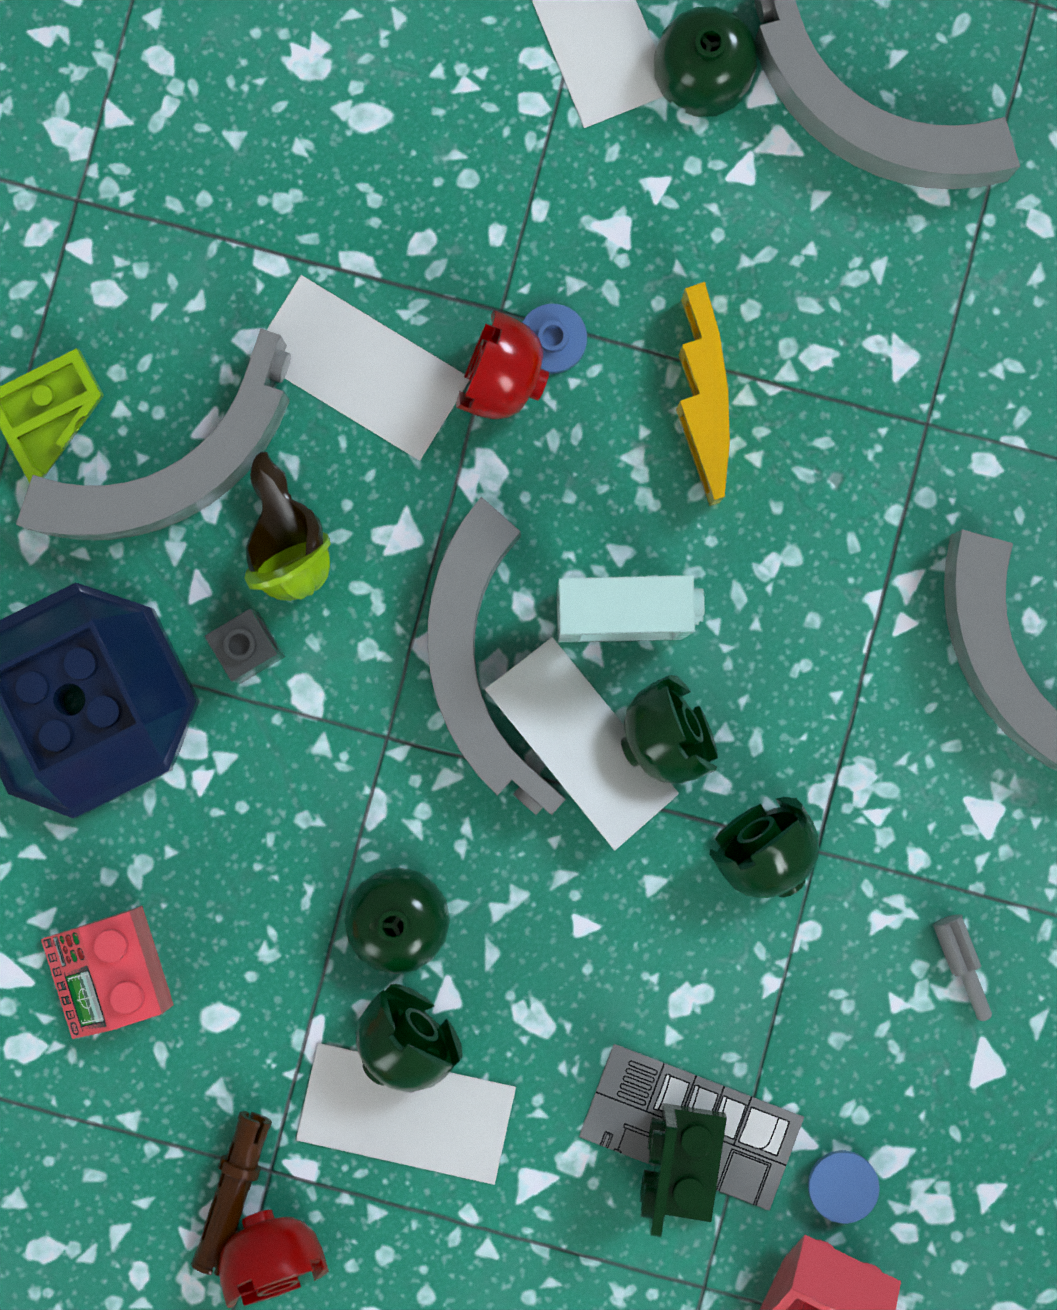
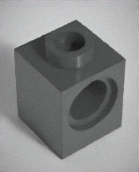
M248 609L204 636L231 682L243 683L285 657L259 612Z

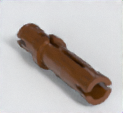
M247 1111L239 1113L228 1153L222 1155L218 1165L221 1175L199 1245L191 1262V1266L195 1270L207 1275H212L213 1267H215L214 1274L219 1276L218 1265L221 1251L228 1239L236 1234L252 1181L258 1180L261 1166H258V1162L272 1121L268 1117L255 1112H251L250 1118H248L249 1113Z

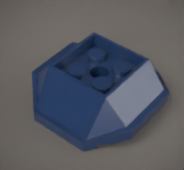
M75 582L0 620V778L9 795L65 816L78 818L173 770L190 721L194 717L200 700L154 608ZM77 685L85 694V705L79 713L72 715L64 706V696L68 689Z

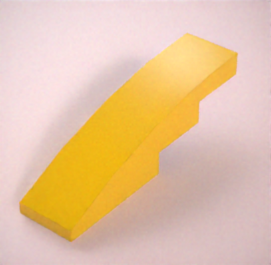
M702 282L685 288L681 299L695 340L682 344L679 358L693 396L681 400L676 411L709 506L720 503L725 497L730 447L729 396L720 333L706 284Z

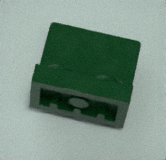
M663 1103L661 1119L651 1118L647 1149L650 1150L649 1163L654 1164L653 1171H643L640 1190V1202H642L641 1217L649 1218L650 1236H662L665 1215L706 1222L712 1221L727 1121L726 1113Z

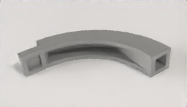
M755 0L757 15L763 24L759 26L755 38L756 52L763 71L775 93L790 114L812 137L829 151L850 164L876 176L901 184L934 189L977 188L1007 182L1020 167L1006 117L967 125H933L912 121L884 111L854 93L828 68L806 32L796 0Z
M260 328L243 381L229 410L213 432L185 457L165 469L146 477L111 485L83 486L66 484L32 475L16 525L30 531L60 538L113 540L135 537L161 530L185 520L211 505L228 492L251 469L253 460L260 452L266 450L286 412L290 399L284 391L273 388L275 381L283 382L291 358V354L285 352L287 345L281 335Z
M481 497L466 515L450 541L440 564L432 591L428 616L427 644L431 680L446 726L460 752L477 775L497 796L513 780L519 786L513 795L529 810L537 815L544 808L552 815L566 799L526 764L501 735L488 712L477 678L475 633L483 596L499 564L521 538V531Z
M962 529L950 536L944 579L946 618L951 642L960 668L972 692L999 728L1026 753L1047 767L1057 771V710L1039 692L1027 674L1014 645L1007 617L1006 580L1013 543Z

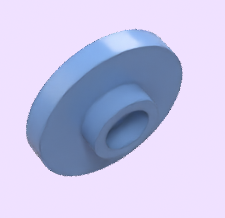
M545 304L535 308L525 317L522 323L529 326L538 336L543 348L541 369L549 371L550 374L562 373L571 369L580 361L587 345V331L584 322L575 311L560 304Z
M838 1150L824 1155L814 1164L808 1178V1193L814 1207L822 1216L836 1223H853L866 1217L876 1205L879 1197V1180L874 1168L864 1157L852 1151Z

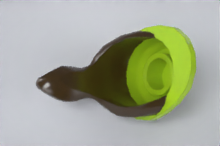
M260 452L253 460L250 477L252 486L262 501V512L246 545L248 569L244 579L250 589L262 590L270 597L278 600H301L306 596L314 594V591L322 587L328 578L330 570L328 549L331 545L330 538L327 533L323 532L320 519L313 511L292 499L291 494L288 493L285 472L273 463L268 452Z

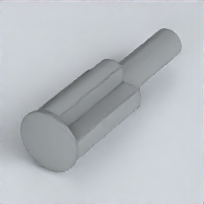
M962 914L944 917L933 923L932 926L935 929L951 973L955 976H961L977 1019L986 1021L991 1018L992 1012L975 971L981 967V964L962 918L963 916Z

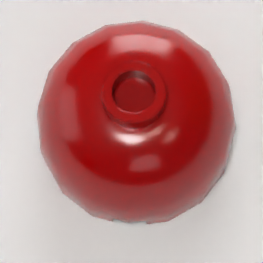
M493 310L491 313L492 326L485 324L464 375V378L471 380L466 393L459 391L456 407L476 416L489 419H504L519 413L529 398L539 401L547 384L549 371L541 369L543 348L538 336L531 328L513 317Z
M271 1209L254 1213L242 1219L244 1229L228 1239L221 1251L218 1265L220 1285L228 1308H233L240 1296L244 1306L258 1303L301 1288L298 1277L312 1271L314 1281L329 1272L323 1249L315 1232L305 1222L294 1217L275 1218Z

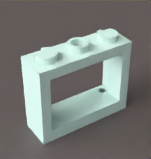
M694 575L559 578L557 587L558 643L682 640L695 632V625L703 622L705 612L703 588L694 589Z

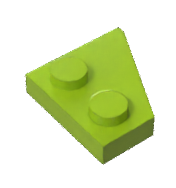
M76 348L0 386V429L29 483L32 475L42 478L47 475L104 397L80 349Z

